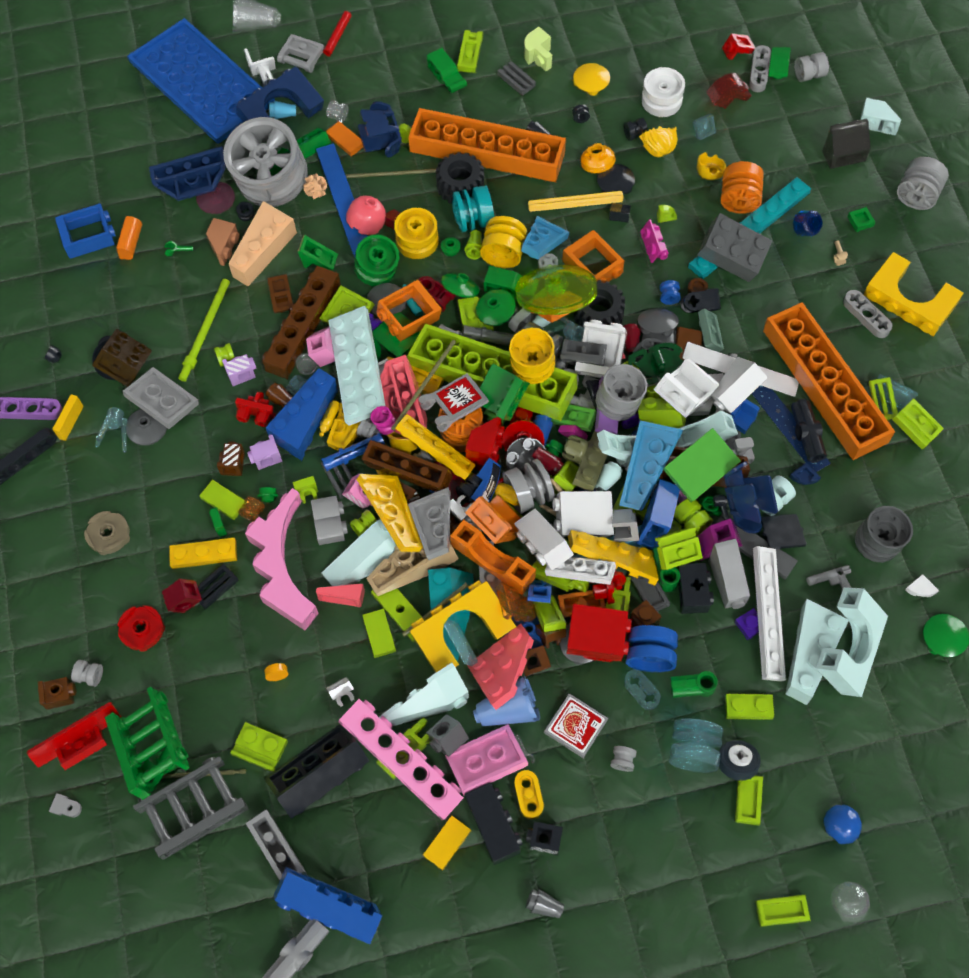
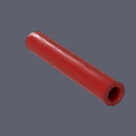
M343 12L323 50L324 55L331 56L352 17L350 12Z

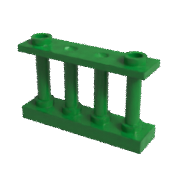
M151 686L147 688L151 701L129 716L121 718L112 712L105 717L128 791L142 800L151 795L148 788L149 781L174 764L184 770L190 768L187 761L188 753L181 745L167 706L168 699L162 691L158 692ZM154 710L157 719L131 736L129 731L130 725ZM161 728L163 737L137 754L136 744ZM167 746L170 756L143 773L141 767L143 762Z

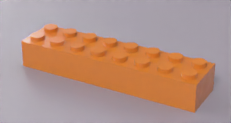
M422 108L418 110L408 137L410 152L437 158L449 157V154L452 153L456 155L457 152H461V154L469 153V156L474 155L476 160H480L484 168L551 182L557 181L566 146V138Z
M803 302L768 317L763 332L851 459L855 460L888 444L895 433L894 429Z

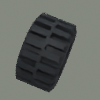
M457 152L456 155L452 153L449 154V157L445 156L442 158L443 162L440 161L436 168L438 193L442 196L443 200H448L450 204L453 203V192L459 191L462 199V190L466 189L469 196L472 197L473 187L484 185V167L481 165L480 160H476L474 155L469 156V153L461 154V152ZM459 177L467 178L465 180H454Z
M597 280V283L591 281L588 286L584 284L576 294L577 297L582 299V306L573 312L574 321L578 324V327L581 330L585 329L584 322H590V320L601 321L604 325H610V323L622 324L625 297L622 296L623 292L621 289L617 290V286L615 284L610 285L608 281L602 283V280ZM593 305H602L607 307L608 310L598 312L591 309L590 307Z

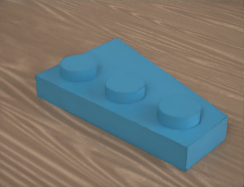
M537 216L530 233H528L522 245L521 251L528 254L529 257L538 260L567 240L570 232Z

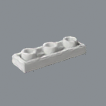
M572 556L554 570L546 566L545 574L546 576L610 585L616 564L610 561Z

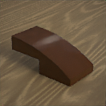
M287 274L267 278L274 314L290 311L293 301Z

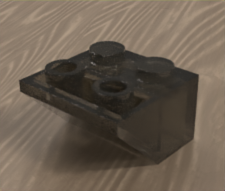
M868 119L854 120L830 126L822 150L830 169L867 160L871 149Z

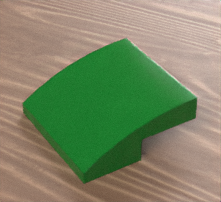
M401 312L393 315L402 327L412 323ZM383 322L372 334L381 347L397 358L409 353L421 330L399 341L396 336L390 333L388 326Z

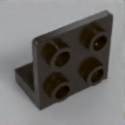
M116 329L101 349L92 366L128 387L152 350L143 343L131 338L127 333Z

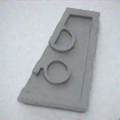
M447 487L408 504L428 560L450 552V490Z

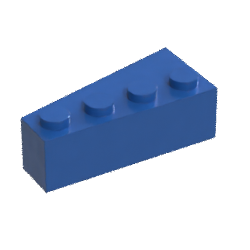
M318 368L266 426L268 436L273 435L277 445L301 461L305 456L307 447L310 446L316 429L320 427V421L326 409L338 392L335 378Z
M287 867L273 895L277 906L288 911L294 909L307 919L318 920L329 928L337 929L367 944L371 943L383 916L375 903Z

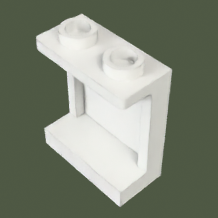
M590 320V322H584L585 329L582 342L607 344L604 366L576 362L575 372L579 375L601 378L602 376L604 377L609 368L621 364L627 332L623 325L618 323L604 325L601 321Z
M687 358L673 373H666L654 391L686 418L711 397L719 384L691 359Z
M611 491L559 492L553 498V511H556L554 529L562 537L568 536L571 530L605 538L614 535Z

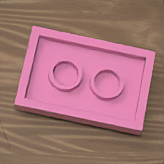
M508 724L460 746L452 755L446 756L463 795L528 766L527 759Z

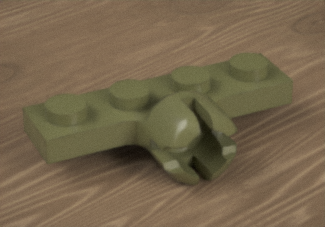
M595 430L589 441L576 435H570L568 437L570 440L566 441L564 452H562L564 459L579 464L573 485L588 491L594 490L607 454L602 453L599 449L597 437L599 432H595Z

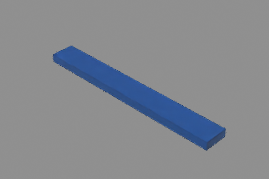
M330 144L316 148V152L355 259L358 244L368 236L358 233L359 230L354 226L352 229L346 221V213L354 197L335 145Z

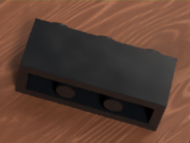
M488 783L466 793L465 799L493 864H499L520 854V846L523 843L518 832L513 833L510 824L513 821L508 809L503 811L500 804L503 798L498 787L494 789L492 783Z

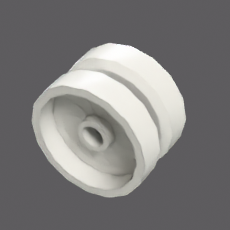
M659 67L651 70L646 75L643 84L642 105L644 109L657 117H668L679 111L685 89L683 76L676 70L668 67Z

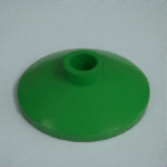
M447 273L441 278L443 287L452 294L464 298H473L479 294L478 285L464 273Z
M499 289L492 290L479 299L476 306V314L482 323L489 326H498L506 323L513 316L516 303L509 292Z

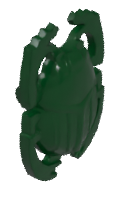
M674 343L657 344L648 348L649 353H647L646 349H642L628 356V365L633 366L634 364L644 376L651 377V379H646L648 385L658 383L657 377H660L661 380L666 373H673L684 362L679 357L683 349ZM643 355L642 359L639 360V362L635 361L637 357Z

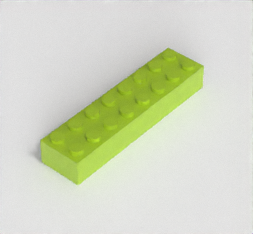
M426 323L407 355L410 365L430 373L451 341L455 340L456 343L434 373V375L442 377L444 381L451 383L468 373L480 388L492 364L513 374L509 351ZM555 367L550 378L544 382L529 384L518 407L561 421L577 390V374Z

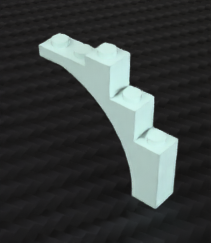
M719 411L703 420L678 428L682 429L683 432L676 447L689 448L712 428L724 441L738 434L732 415ZM605 430L597 433L598 446L602 453L615 457L618 464L626 468L630 463L636 436L615 435Z

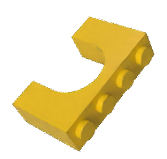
M893 252L869 282L864 296L870 301L881 305L887 311L903 318L904 321L920 328L924 333L934 337L957 306L964 293L945 283L931 301L917 303L908 300L900 293L898 282L906 273L910 261Z
M480 580L476 581L468 587L470 591L462 596L461 593H458L449 599L451 604L445 608L440 605L430 612L432 616L425 621L421 617L411 624L413 629L409 632L435 673L450 663H453L455 667L459 665L443 637L445 622L453 613L460 610L474 612L483 620L494 639H499L516 627L487 581L483 583Z

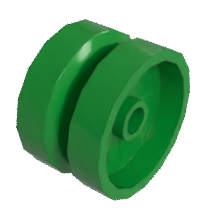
M382 235L365 237L358 244L355 253L354 271L357 277L363 283L370 286L389 283L395 277L399 263V250L396 244L390 238Z

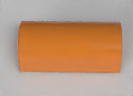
M132 216L125 217L117 244L120 259L130 260L133 258L141 232L142 222Z
M592 590L558 595V606L564 618L571 617L573 604L606 608L604 599L595 600Z

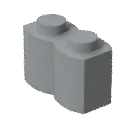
M337 496L311 500L319 545L345 541L344 534H348L346 521H341L340 515L344 514L342 501L338 502Z

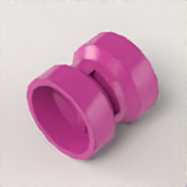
M386 406L375 408L370 417L378 431L384 435L394 432L391 427L396 422V419L389 408Z

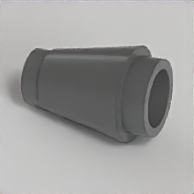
M532 889L527 899L526 908L530 910V913L559 919L564 904L540 889L538 891Z

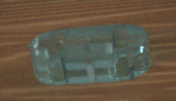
M636 669L628 671L624 679L626 689L644 709H655L661 699L659 691L641 671ZM631 677H633L634 679L637 677L639 678L638 684L641 688H639L638 685L635 683L632 685L630 684ZM643 691H645L649 696H651L652 694L655 696L653 700L654 703H652L651 701H645L646 695Z

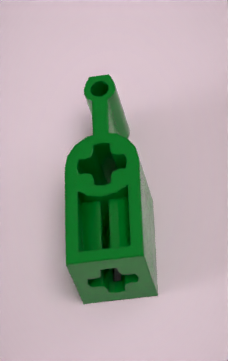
M443 48L426 55L427 67L441 84H445L451 94L467 86V82L460 75L456 64Z
M489 266L484 280V292L499 289L509 292L513 298L521 296L532 300L536 295L539 280L523 278L521 274L515 271Z

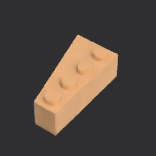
M263 201L229 262L233 278L249 286L297 234L294 219Z

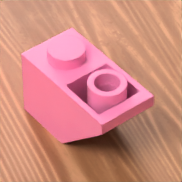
M330 327L314 332L306 339L308 355L320 367L335 362Z

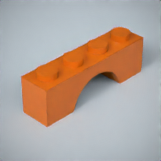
M464 519L450 536V543L453 548L521 595L528 589L529 584L534 581L536 577V569L519 557H511L499 551L484 537L480 530Z

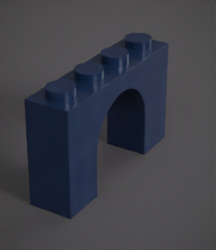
M295 66L292 69L285 70L282 76L277 79H271L262 89H256L248 98H242L236 105V114L242 122L258 117H269L265 111V105L274 98L285 97L295 102L309 119L323 109L324 99Z

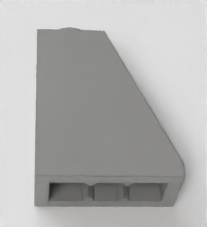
M732 539L716 543L708 561L725 609L730 607L733 609L741 608L747 603L750 593L737 540Z

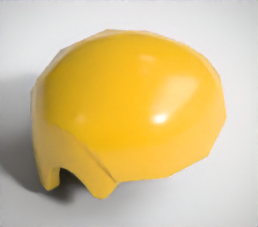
M707 152L699 155L697 161L698 174L706 180L720 179L727 166L724 160L718 158L716 154L709 157Z

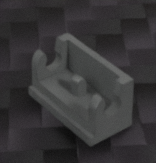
M564 339L560 359L563 363L576 364V362L604 366L607 344Z

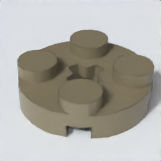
M103 511L94 515L89 520L87 530L84 532L88 545L100 555L114 553L130 541V528L127 521L121 514L111 513L110 511ZM105 529L112 530L109 536H102L105 533Z

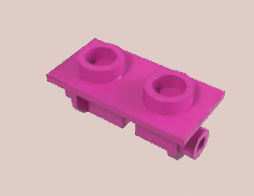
M649 219L640 233L650 262L653 263L656 258L666 259L669 252L665 243L661 242L663 237L660 227L652 224L651 219Z

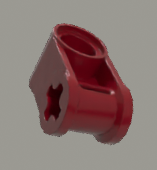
M423 276L419 279L420 283L424 288H428V293L441 307V312H444L446 305L450 300H454L456 295L446 290L441 283L429 276Z

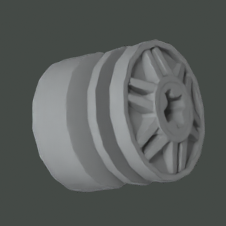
M931 157L913 159L909 163L898 186V198L902 203L916 210L932 208L936 205L948 179L947 168L943 163Z
M627 364L614 365L607 370L596 393L597 407L604 416L612 420L622 421L635 415L647 392L648 384L643 373L634 366Z
M538 459L532 460L531 465L528 463L523 464L524 475L517 467L502 473L504 483L513 486L517 495L519 505L513 506L519 514L534 508L533 498L540 506L545 504V500L550 502L555 498L551 478Z

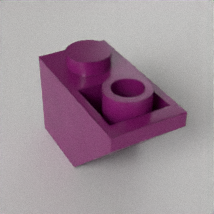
M731 518L709 526L697 536L701 544L700 548L703 557L700 559L701 561L710 557L716 543L736 539L738 547L743 546L737 527Z

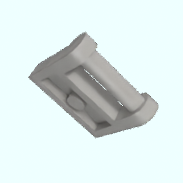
M291 34L280 50L277 61L282 64L288 63L303 68L306 72L312 73L314 65L323 53L324 45ZM288 54L307 59V62L290 57Z

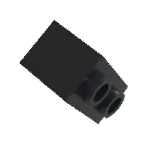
M706 563L678 566L680 572L678 591L681 614L708 613L710 606L714 604L713 592H709L708 584H711V573L707 571Z

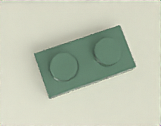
M702 309L698 312L699 325L703 334V343L705 347L720 352L724 349L717 315Z

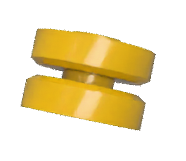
M410 208L397 216L394 230L396 246L400 253L411 259H423L435 252L438 246L437 220L431 212L422 208Z

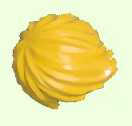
M659 126L657 129L653 128L642 133L639 137L645 149L652 156L662 157L675 149L678 141L677 127L671 129L670 127L662 128Z

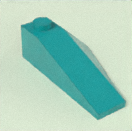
M453 568L428 570L431 610L463 584L467 583L468 587L474 583L473 574ZM468 587L461 592L462 596L470 591ZM449 601L447 604L443 606V608L451 604V602ZM467 610L453 613L447 619L443 628L444 641L457 662L470 617V611Z

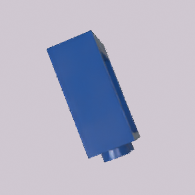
M101 204L55 217L63 247L70 259L115 245L113 237L116 234L113 226L108 224L111 221L110 215L107 210H103ZM102 221L104 233L75 242L72 241L69 230Z

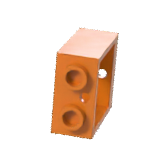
M592 230L563 250L562 262L587 286L591 281L597 283V280H602V283L609 282L613 278H618L623 273L624 260L595 230ZM594 248L611 263V265L596 275L579 260V258Z
M416 280L379 300L376 313L378 318L386 323L390 333L396 336L399 341H402L422 330L425 323L431 325L438 321L442 309L420 281ZM413 298L426 315L402 327L389 310Z

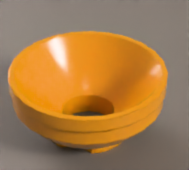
M595 143L593 146L588 147L581 155V166L590 173L605 172L615 163L613 150L601 143Z

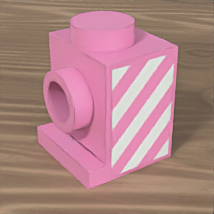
M358 474L351 478L342 495L363 509L369 505L372 506L356 480L360 475Z

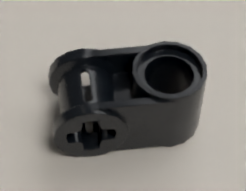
M715 288L689 293L682 298L680 302L681 309L686 313H695L702 309L710 312L720 310L719 289ZM691 300V302H694L695 305L692 306V304H688V301Z

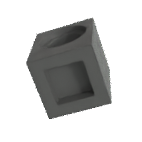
M447 714L426 732L431 740L429 744L436 753L442 752L448 757L469 739L460 722Z

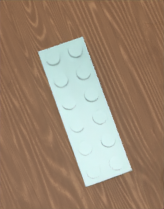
M365 306L328 320L344 419L348 426L371 418V413L375 408L386 406L369 312Z

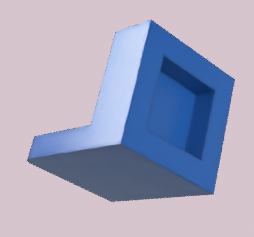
M747 399L730 413L736 429L743 434L747 432L756 420L760 409Z

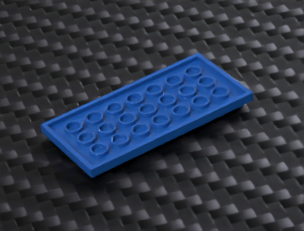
M185 18L127 56L129 62L217 144L228 138L231 132L243 123L236 114L237 103L242 98L251 96L256 89H262L257 82ZM269 102L264 107L265 111L269 109Z

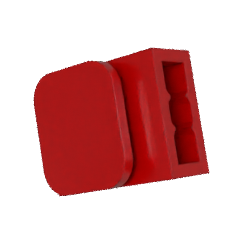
M573 604L566 654L579 655L590 660L621 662L623 655L628 654L629 641H625L626 633H630L632 619H628V611Z

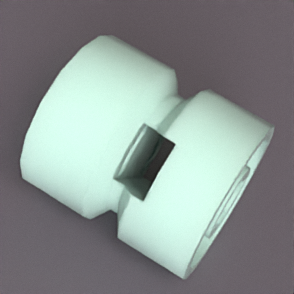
M777 475L772 479V484L779 511L783 508V505H786L796 496V491L787 479ZM762 510V511H763L764 513H766L767 515H770V516H774V515H775L774 513H770V512H767V511Z

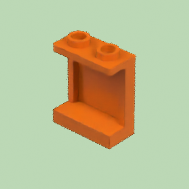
M496 495L490 503L483 496H479L465 512L495 544L512 541L517 538L516 532L518 530L514 523L521 519V517L500 495Z

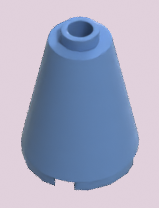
M526 676L517 679L515 696L497 710H495L487 698L477 703L476 709L473 710L476 722H481L482 726L539 721V709L533 708L535 707L536 699Z

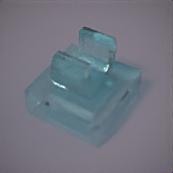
M707 114L692 122L696 138L699 140L716 133L714 116L711 114Z
M297 374V376H294L289 381L285 389L293 397L307 380Z

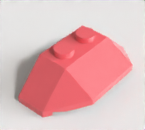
M406 355L386 361L384 370L380 375L385 405L396 420L419 389L418 382ZM420 393L406 414L427 428V415L419 402ZM395 429L394 432L401 435V433L397 429Z

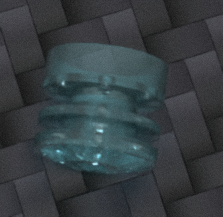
M685 718L675 720L673 727L675 732H673L672 738L678 743L671 745L669 763L677 768L693 772L712 773L718 771L721 754L713 748L721 747L722 740L720 738L723 736L724 729L715 723L700 719Z

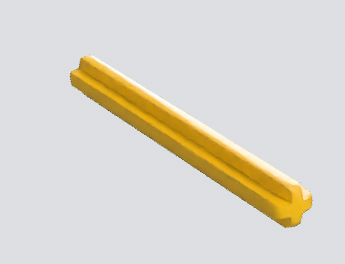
M622 191L529 200L528 209L530 212L619 203L623 201Z

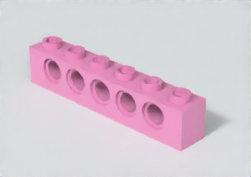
M358 699L339 719V723L441 820H444L463 799L460 795L461 789L453 782L450 784L442 778L445 774L437 766L431 767L425 762L427 757L419 749L414 751L408 746L410 741L400 732L397 735L391 729L393 725L384 716L379 718L374 713L376 709L367 700L362 702ZM364 719L372 720L374 729L371 731L363 730L361 722ZM387 735L390 737L391 745L388 748H383L379 745L378 739L380 736ZM403 751L407 753L408 762L406 764H399L396 761V754ZM415 768H422L425 771L426 776L423 781H418L414 778L413 771ZM433 784H439L442 787L443 794L441 797L436 798L431 794Z

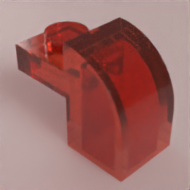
M729 73L720 77L706 91L713 104L722 108H726L735 98L747 101L752 96L748 91V85L741 80L737 73Z

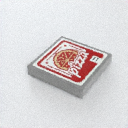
M568 694L544 733L584 758L605 726L608 718L576 697Z

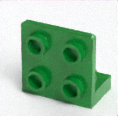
M492 364L480 387L489 400L483 407L496 413V416L501 419L510 421L530 383Z

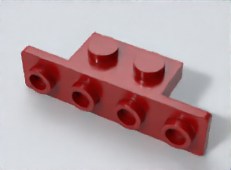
M108 702L29 749L27 754L37 767H41L58 757L64 770H67L105 747L107 743L101 731L108 727L105 717L112 712L119 717L121 716L114 705Z

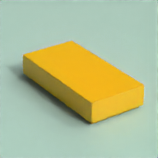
M72 394L69 396L53 427V431L60 440H67L84 407L78 396Z
M451 816L423 856L443 871L470 834L471 829Z

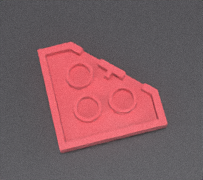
M522 624L512 629L467 665L495 710L515 696L518 676H522L527 662L525 658L527 650L532 648L534 642Z

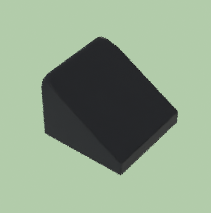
M612 203L609 220L628 223L631 205Z

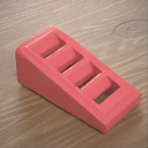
M363 584L316 588V594L319 601L362 607L365 589Z

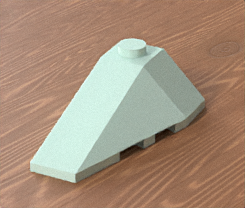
M381 519L372 524L322 572V575L331 586L350 585L359 582L362 578L368 577L384 559H388L395 551L394 547L396 544Z

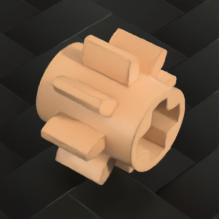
M316 173L305 178L307 183L303 185V188L308 196L316 199L326 195L324 190L327 188V182L322 176H318Z

